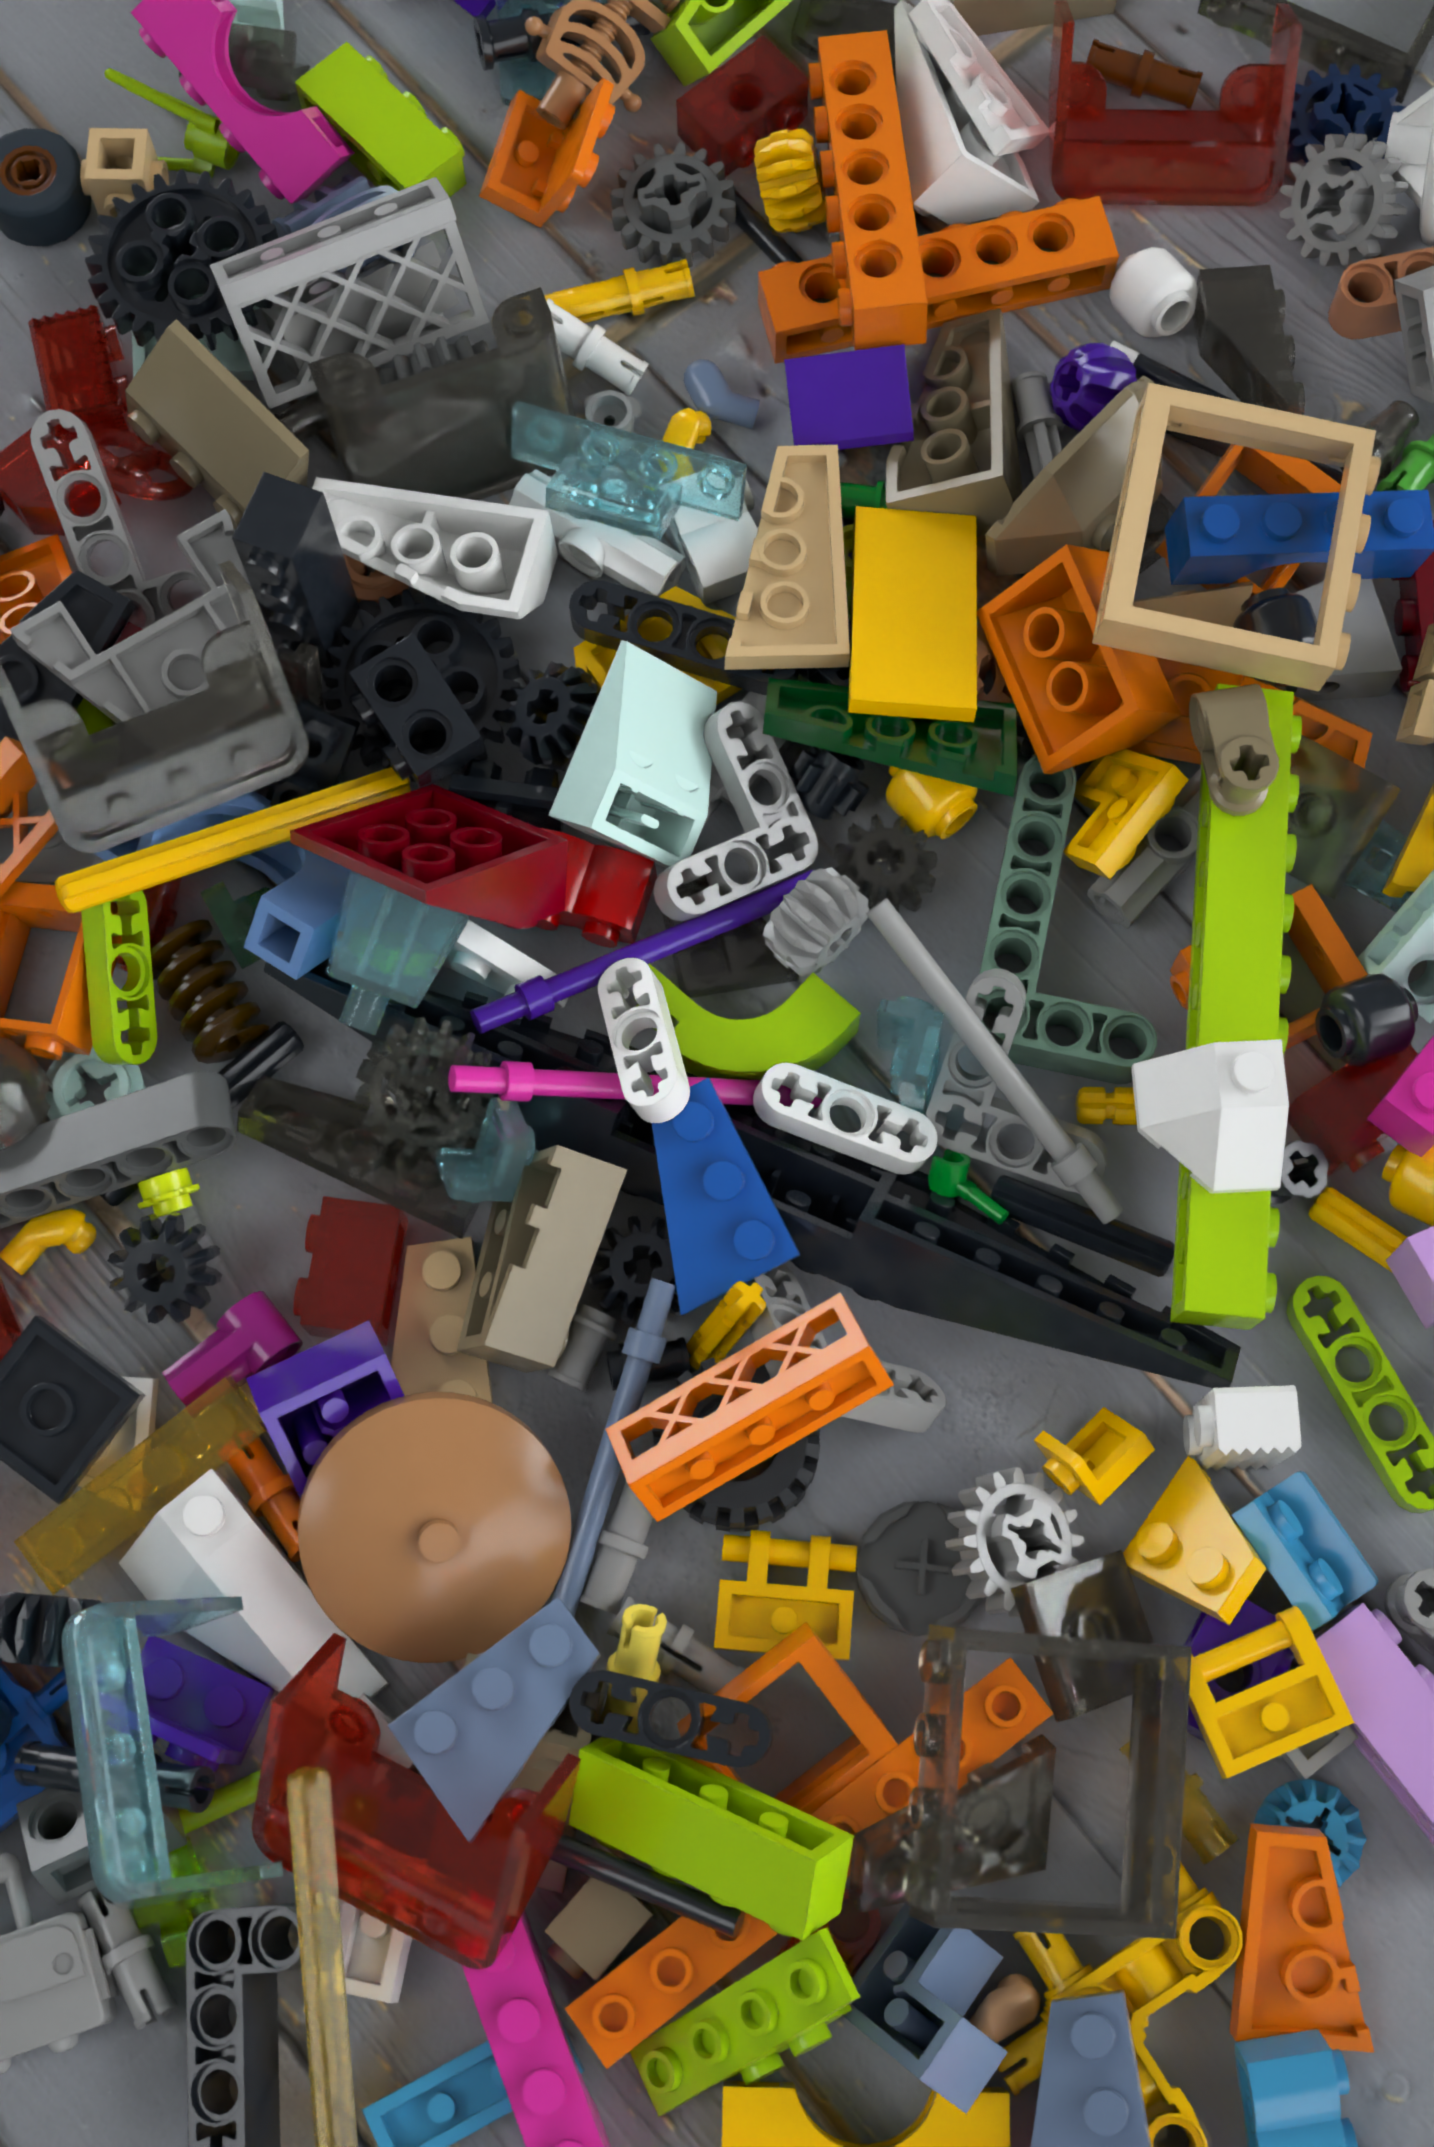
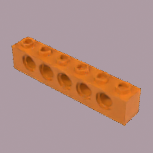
M887 30L818 37V62L808 63L810 99H821L822 106H817L813 109L816 144L827 143L828 148L826 151H819L822 188L833 187L834 193L833 196H825L828 233L839 232L840 238L838 242H831L834 280L845 279L846 288L837 289L840 326H851L854 351L902 344H925L927 338L928 302Z
M1100 196L1082 200L1075 198L1065 199L1051 207L1024 213L1021 211H1010L993 220L970 225L962 223L952 224L939 232L918 236L928 302L927 330L942 327L944 322L998 308L1004 313L1110 289L1112 279L1115 276L1119 253ZM1040 248H1049L1055 252H1046ZM831 253L826 257L799 263L793 261L781 262L768 270L758 272V306L775 364L784 362V359L808 357L854 346L851 326H840L837 289L846 288L845 279L834 280ZM988 260H990V261L998 262V263H1000V264L991 265V264H987V263H985V262H983V261H988ZM938 273L943 275V277H931L927 274ZM817 298H826L831 301L827 303H818L813 300Z

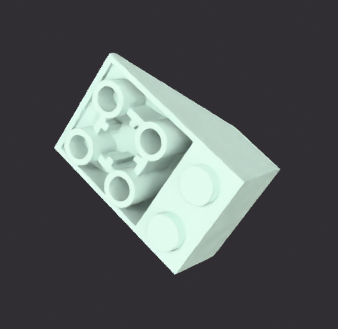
M621 640L549 812V816L614 848L654 861L657 866L668 868L690 857L708 816L712 758L706 747L703 734L704 725L708 718L716 713L717 691L628 641Z

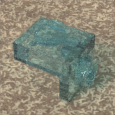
M491 1097L475 1149L440 1148L438 1151L436 1164L449 1198L474 1203L482 1201L512 1202L524 1165H529L534 1156V1131L531 1126L526 1125L517 1101H502L500 1098Z

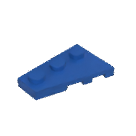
M706 1078L690 1087L689 1100L677 1116L666 1122L652 1123L681 1316L725 1295L734 1283L742 1281L746 1284L801 1255L711 1079Z

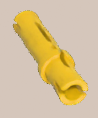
M682 259L664 266L635 271L634 267L622 269L623 275L607 280L563 289L538 297L516 300L524 337L526 339L536 335L530 333L529 329L539 311L542 312V307L548 298L584 323L632 312L634 317L645 314L644 308L657 306V304L692 298L695 294L687 260Z

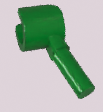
M946 1149L943 1159L936 1155L933 1156L928 1176L930 1190L941 1196H960L965 1201L972 1203L999 1225L1006 1220L1009 1212L978 1189L976 1184L967 1180L971 1162L968 1155Z

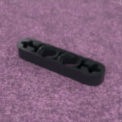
M600 580L583 583L575 589L570 597L569 611L573 630L581 639L589 643L617 651L621 640L628 641L678 670L761 695H767L769 678L798 680L799 668L775 669L773 675L765 674L762 672V669L724 670L725 656L715 660L701 656L696 649L699 640L704 636L715 634L726 638L729 642L734 628V619ZM598 602L607 604L608 614H601L597 622L588 620L587 610H594ZM629 609L631 612L628 615L627 632H622L620 620L625 621V610ZM661 617L672 625L673 630L666 639L651 642L642 638L638 633V628L647 618Z

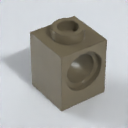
M591 1877L544 1930L554 1941L547 1952L576 1980L586 1971L596 1981L655 1912L639 1897Z

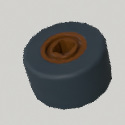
M23 128L7 133L0 138V230L9 239L25 246H50L67 240L82 228L91 212L92 197L85 196L82 191L80 159L75 148L63 136L46 129Z

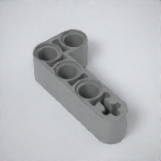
M61 409L49 410L40 415L32 425L30 434L31 444L79 571L139 603L144 609L146 616L145 625L142 629L176 611L171 604L170 595L173 587L178 582L192 580L201 587L203 594L208 593L196 572L187 569L173 571L146 580L94 438L86 423L71 412ZM61 424L69 432H77L78 438L69 443L74 462L79 465L89 460L90 470L71 471L58 479L56 471L69 468L64 455L59 450L48 448L47 441L55 437L54 426ZM79 483H93L101 495L100 507L96 513L89 517H78L69 506V494L73 487ZM112 541L123 552V565L118 573L113 576L104 577L93 568L91 554L96 545L101 542Z

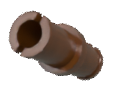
M1094 38L1082 76L1130 89L1129 96L1138 99L1141 98L1142 94H1146L1191 110L1203 72H1195L1154 59L1155 52L1144 49L1143 55L1099 42L1098 39Z

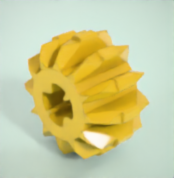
M801 128L796 130L784 129L771 133L769 137L757 140L754 148L756 178L770 226L780 233L790 231L797 233L812 229V226L825 222V196L827 194L826 188H822L820 162L813 137Z

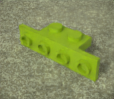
M824 1928L649 2036L629 2052L657 2115L660 2117L710 2087L741 2074L746 2086L771 2075L784 2067L779 2054L790 2048L793 2056L797 2057L830 2040L832 2034L827 2025L850 2012L852 2009L849 2004L860 1998V1995L828 1929Z

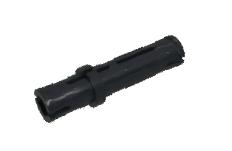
M29 1740L21 1746L15 1758V1763L36 1766L34 1771L25 1769L14 1770L15 1778L22 1786H40L123 1799L126 1806L139 1810H145V1808H151L154 1805L187 1809L194 1813H202L210 1805L215 1789L195 1787L196 1782H215L213 1770L209 1766H190L163 1762L157 1753L136 1752L130 1757L43 1744L41 1741Z

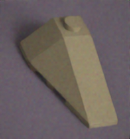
M1000 308L943 323L923 371L926 383L917 404H911L914 441L892 445L886 460V506L888 509L977 516V537L985 535L999 519L1002 520L1009 513L1014 501L1022 493L1004 319Z

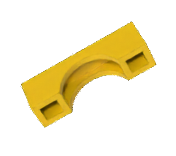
M725 2080L723 2081L722 2147H1010V2093L1004 2087L985 2086L966 2114L931 2089L924 2108L905 2130L880 2142L853 2143L829 2134L810 2117L801 2103L793 2082L757 2081L746 2086L744 2081Z

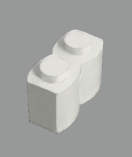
M724 460L658 484L659 504L679 552L686 558V570L702 603L706 605L741 592L749 567V557L754 538L756 539L758 527L748 510L754 508V500L745 476L743 474L734 476L727 461Z

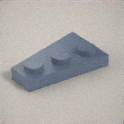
M559 1597L388 1725V1728L467 1841L471 1844L486 1824L487 1818L507 1789H510L525 1767L524 1764L548 1729L553 1726L569 1703L572 1689L577 1681L591 1671L601 1656Z

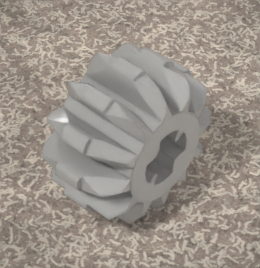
M832 867L814 870L805 880H798L795 888L789 894L783 895V901L771 912V920L764 927L763 936L766 939L765 944L775 953L773 956L787 969H793L801 977L812 973H819L828 963H834L837 956L844 949L849 948V943L861 932V925L868 918L866 914L869 911L868 899L858 891L860 887L845 874L841 876Z

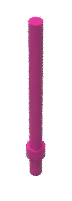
M503 1061L500 1067L452 1065L448 1076V1085L451 1092L499 1094L502 1101L529 1102L533 1095L626 1100L622 1092L618 1073L534 1069L531 1062ZM649 1075L654 1088L653 1095L659 1092L658 1084L662 1079L659 1075ZM687 1077L689 1086L691 1087L706 1079V1077ZM709 1078L723 1104L754 1105V1091L761 1080ZM780 1086L777 1090L780 1093L779 1103L784 1106H791L793 1100L790 1098L792 1089L787 1086ZM815 1097L811 1102L814 1105L813 1108H818L823 1100Z

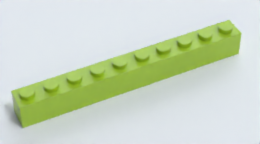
M1217 684L1215 690L1226 689V688H1232V687H1238V686H1236V685H1227V684ZM1261 688L1266 699L1269 726L1276 753L1279 757V770L1274 782L1268 787V793L1263 805L1254 813L1245 816H1233L1222 812L1213 803L1209 795V787L1201 759L1185 1050L1214 1042L1282 1040L1283 1055L1286 1050L1288 1020L1285 1017H1279L1280 994H1286L1289 987L1291 958L1290 956L1282 955L1283 933H1288L1291 928L1294 898L1293 895L1285 894L1286 872L1290 873L1293 869L1297 850L1296 835L1287 834L1288 812H1294L1299 795V776L1290 774L1291 753L1295 754L1297 752L1302 734L1301 716L1293 715L1294 692ZM1179 1162L1170 1322L1251 1330L1265 1320V1313H1272L1276 1302L1275 1273H1268L1267 1269L1268 1247L1274 1248L1277 1243L1280 1214L1278 1208L1270 1207L1271 1191L1210 1194L1190 1177L1192 1172Z

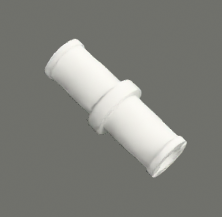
M548 298L542 307V312L539 311L532 323L529 332L533 335H538L573 358L572 366L580 371H583L585 367L625 392L626 396H630L649 363L641 361L606 338L604 335L607 330L598 324L591 328Z

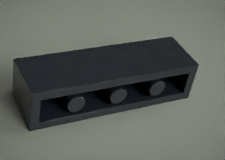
M263 472L232 536V540L279 655L301 667H310L314 663L325 668H331L334 664L331 662L328 648L330 646H343L344 641L340 628L342 626L352 627L360 606L324 493Z

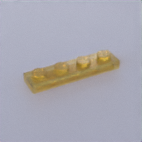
M232 1376L224 1377L13 1542L52 1595L61 1592L149 1524L158 1511L211 1468L217 1471L265 1434L267 1429L259 1412Z

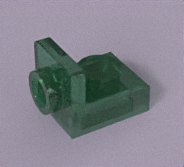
M221 881L200 892L236 960L241 968L244 969L261 960L260 957L245 949L244 944L260 897L268 892L270 888L263 887L247 896L243 895L233 900L224 882Z

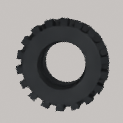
M714 1357L700 1362L701 1369L692 1374L688 1370L677 1378L676 1387L716 1365ZM765 1364L756 1369L751 1380L752 1383L763 1384L771 1379ZM712 1394L698 1402L692 1417L703 1419L715 1412L724 1395ZM820 1428L776 1453L769 1467L760 1475L744 1481H728L683 1507V1509L689 1513L690 1518L700 1524L707 1522L715 1525L716 1530L730 1532V1528H744L745 1532L757 1530L759 1525L771 1521L773 1524L785 1517V1512L793 1505L796 1507L805 1496L809 1484H812L821 1446ZM652 1429V1448L658 1445L664 1429Z

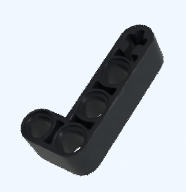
M313 1902L212 1909L202 1912L193 1920L186 1939L188 2147H281L277 1972L315 1967L323 1964L331 1957L337 1945L338 1929L335 1918L330 1910L323 1905ZM292 1922L296 1926L299 1936L295 1951L292 1949L288 1937ZM230 1927L234 1931L236 1939L233 1953H231L227 1942ZM231 2000L236 2007L237 2013L236 2025L234 2027L229 2020L228 2014ZM232 2075L238 2087L236 2102L231 2096L229 2087ZM232 2123H236L235 2131L232 2129Z

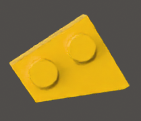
M1187 1456L1118 1562L1130 1574L1230 1625L1263 1575L1266 1567L1255 1549L1240 1531V1527L1232 1517V1512L1210 1482L1212 1480L1207 1472L1195 1459Z

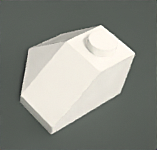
M1282 1040L1214 1042L1132 1065L1137 1131L1156 1148L1159 1149L1162 1146L1192 1172L1190 1177L1210 1194L1276 1191L1280 1188L1289 1111Z

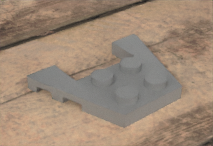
M226 509L176 536L178 547L208 593L100 654L94 653L61 601L10 628L12 637L19 647L167 764L276 701V690L257 617H255L244 567L232 540L234 528L231 517Z

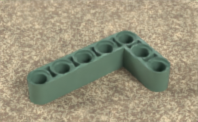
M1034 756L1024 765L1020 774L979 975L986 970L1000 969L995 959L1003 954L1018 956L1025 963L1026 969L1024 971L1013 973L1024 984L1026 991L1025 1008L1008 1054L1013 1063L1113 1084H1128L1133 1082L1132 1065L1151 1059L1156 1050L1157 1033L1153 1024L1144 1016L1134 1012L1036 992L1076 789V773L1073 767L1054 774H1044L1037 756ZM1038 783L1049 784L1058 791L1059 796L1052 799H1044L1037 796L1032 791L1031 786ZM1027 839L1037 840L1047 847L1048 853L1042 856H1031L1020 848L1019 843ZM1016 896H1023L1034 902L1038 910L1029 915L1019 914L1009 907L1007 901ZM994 986L989 995L978 994V997L987 1001L984 1016L992 1012H999L1002 1007L1013 1008L1012 1004L1004 1000L1005 989ZM982 1020V1023H983L984 1026L987 1028V1030L991 1031V1030L985 1025L984 1021ZM1053 1025L1066 1026L1074 1032L1077 1043L1070 1046L1054 1044L1048 1038L1045 1030ZM994 1033L1001 1039L1005 1038L1004 1033ZM1115 1038L1131 1040L1139 1050V1057L1123 1059L1116 1056L1109 1046V1041Z

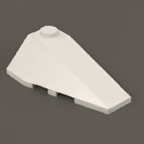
M316 477L312 489L324 493L343 554L460 611L520 620L544 603L558 556L549 511Z
M212 1468L157 1512L119 1562L120 1566L158 1615L332 1727L363 1693L373 1698L389 1684L357 1642L342 1632L327 1617L313 1596L304 1575L289 1559L285 1551L258 1517L253 1514L250 1507L228 1479Z

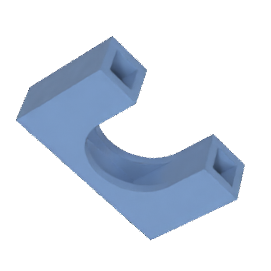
M188 752L103 797L87 850L108 861L272 807L270 805L271 801L192 752ZM290 840L234 859L261 871L277 884L276 887L260 897L244 948L295 980L348 945L352 929L369 930L375 926L389 887L296 846L290 843Z

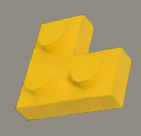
M1127 749L1098 758L1090 764L1076 782L1074 797L1085 807L1095 811L1066 846L1063 853L1078 867L1111 880L1119 869L1130 862L1136 852L1137 845L1156 821L1164 817L1171 810L1175 803V797L1189 779L1172 763Z

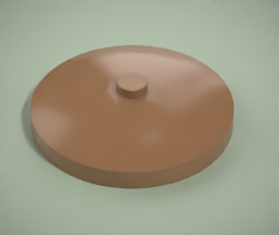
M453 1392L415 1393L384 1402L364 1412L344 1427L325 1447L307 1478L301 1497L297 1529L299 1553L304 1575L317 1603L327 1617L352 1640L381 1655L402 1661L417 1663L456 1661L467 1658L468 1653L477 1655L487 1651L540 1611L545 1605L561 1577L567 1560L571 1535L570 1505L562 1476L551 1454L539 1437L515 1415L489 1401L466 1394Z

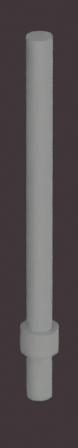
M888 898L874 906L866 913L1054 1159L1051 1168L1066 1187L1074 1186L1102 1224H1107L1119 1216L1124 1208L1094 1170L1098 1163L1083 1143L1074 1144Z

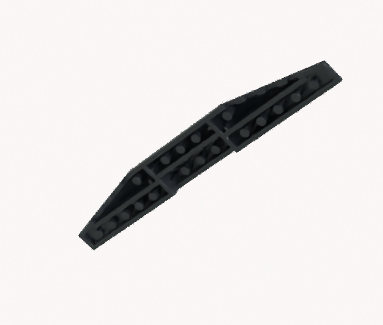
M340 950L297 980L265 962V973L536 1150L542 1151L559 1145L627 1169L620 1190L632 1196L645 1197L664 1206L652 1123L640 1118L627 1100L533 1095L529 1102L502 1101L499 1094L451 1092L449 1089L448 1076L452 1065L500 1067L503 1061L531 1062L534 1069L618 1073L609 1036L586 1029L582 1039L550 1029L553 1018L545 1015L533 1020H528L526 1016H523L522 1019L518 1018L480 1034L473 1023L470 1011L487 1004L488 997L466 991L463 1001L427 990L430 980L428 978L400 975L399 979L396 980L369 969L370 965L350 953ZM629 1045V1050H639ZM655 1070L647 1072L648 1075H658ZM686 1071L687 1077H698ZM723 1104L801 1254L790 1260L800 1270L810 1274H820L853 1289L855 1293L865 1299L879 1300L895 1308L1209 1388L1230 1387L1241 1349L1240 1346L1203 1325L1170 1322L1171 1307L1166 1305L1162 1312H1159L1133 1300L1132 1298L1137 1288L1112 1274L1103 1283L1071 1265L1075 1254L1055 1243L1048 1252L1019 1236L1017 1231L1021 1223L1007 1217L999 1225L990 1217L987 1218L962 1204L960 1196L946 1197L933 1192L928 1184L929 1175L919 1170L905 1175L887 1171L772 1127L759 1117L754 1105Z

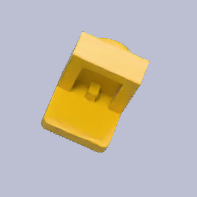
M1105 1407L1066 1445L1045 1431H1042L1034 1439V1442L1048 1460L1042 1466L1048 1478L1057 1487L1060 1486L1067 1495L1071 1496L1078 1490L1098 1505H1101L1155 1450L1145 1433Z

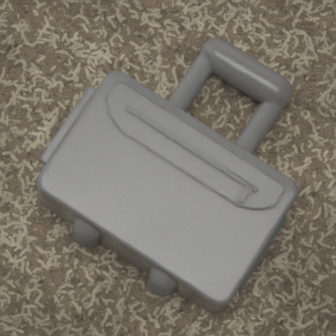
M12 1853L0 1854V1884H6L17 1927L16 1931L0 1936V2075L7 2072L10 2068L12 2057L48 2045L49 2049L55 2053L71 2050L78 2042L79 2033L110 2023L116 2018L117 2006L114 1997L119 1996L117 1984L112 1973L105 1975L101 1960L103 1953L96 1941L94 1930L90 1928L83 1911L67 1912L34 1924L20 1870V1861Z

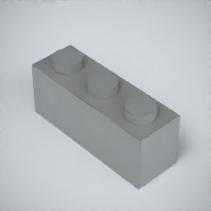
M429 236L422 237L413 258L438 268L442 260L434 240ZM379 257L360 269L356 279L383 290L394 267V263ZM407 267L394 296L420 306L433 278ZM324 277L312 280L307 283L299 301L327 312L339 284ZM444 284L432 312L443 316L444 311L459 304L452 286ZM351 289L338 317L365 328L378 300ZM289 290V291H287V292H285V293H283V294L286 295V296H288L291 290ZM273 302L271 309L260 308L270 332H272L283 306ZM389 305L376 333L394 340L408 332L415 316ZM294 311L282 339L309 350L322 322ZM426 321L424 327L432 325V323ZM333 327L321 355L337 362L351 357L360 338ZM371 343L369 349L374 348L377 345ZM280 351L287 368L297 377L304 360ZM315 365L313 371L321 369L322 367Z

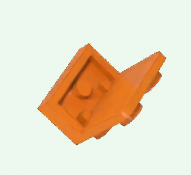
M602 78L581 103L565 130L559 129L543 119L536 110L541 101L519 89L510 102L479 197L539 228L544 225L556 210L564 213L573 198L577 185L585 188L597 168L599 155L592 151L596 139H601L604 136L615 113V106L608 103L614 83Z

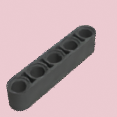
M210 1071L185 1074L1 1137L0 1229L228 1151L235 1144L237 1137L226 1078Z

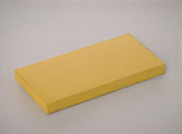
M856 506L853 524L848 713L974 722L977 711V516Z

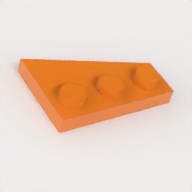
M1250 1823L1240 1918L1243 1946L1239 1957L1236 1959L1229 2032L1234 2040L1239 2042L1318 2029L1332 2050L1340 2049L1375 2053L1370 2030L1364 2021L1358 1994L1361 1990L1356 1967L1350 1958L1342 1923L1345 1918L1327 1837L1319 1829Z

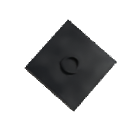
M35 1315L0 1361V1460L57 1504H63L146 1395L44 1317Z

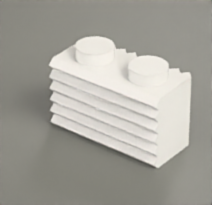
M1295 1385L1213 1388L1193 1406L1192 1415L1184 1416L1183 1440L1186 1454L1196 1455V1461L1205 1471L1210 1467L1218 1471L1224 1466L1229 1471L1237 1466L1242 1470L1249 1466H1252L1255 1470L1262 1466H1266L1269 1470L1294 1455L1302 1446L1298 1397Z

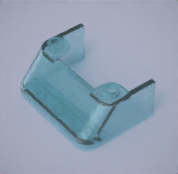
M242 1596L99 1603L76 1612L65 1624L62 1633V1650L91 1873L103 1898L116 1908L131 1909L206 1897L284 1876L282 1862L171 1878L138 1637L174 1635L244 1610Z

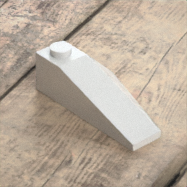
M901 0L894 7L896 93L913 208L925 217H929L932 214L949 225L967 224L995 218L1010 211L1023 212L1032 210L1039 203V199L1018 152L994 157L935 57L919 41L916 34L918 29L909 16L914 7Z

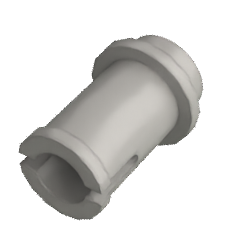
M582 1304L578 1314H574L571 1321L573 1325L569 1331L566 1348L557 1360L555 1367L550 1369L547 1375L586 1393L587 1385L608 1340L615 1341L618 1335L612 1332L617 1323L615 1318Z

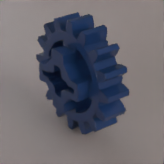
M1335 63L1329 64L1324 78L1313 69L1308 71L1304 85L1294 83L1291 86L1287 101H1284L1278 123L1282 125L1278 136V143L1290 145L1286 160L1289 163L1299 160L1308 163L1309 160L1306 156L1305 147L1309 144H1319L1325 147V137L1329 134H1341L1345 138L1348 133L1366 134L1367 143L1372 141L1373 138H1377L1375 141H1382L1387 144L1393 112H1401L1406 108V106L1400 105L1393 106L1398 94L1396 87L1387 88L1382 91L1378 87L1382 75L1376 72L1368 80L1360 77V65L1356 64L1352 66L1348 75L1341 74ZM1351 159L1340 161L1342 166H1349L1351 170L1359 171L1362 168L1360 164Z

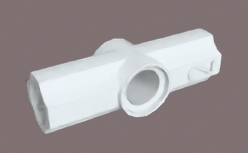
M537 469L532 473H525L514 488L513 496L508 505L549 511L555 542L559 552L580 572L595 578L601 577L604 573L630 589L657 597L678 586L681 574L686 567L685 556L636 528L631 517L613 501L597 495L588 500Z

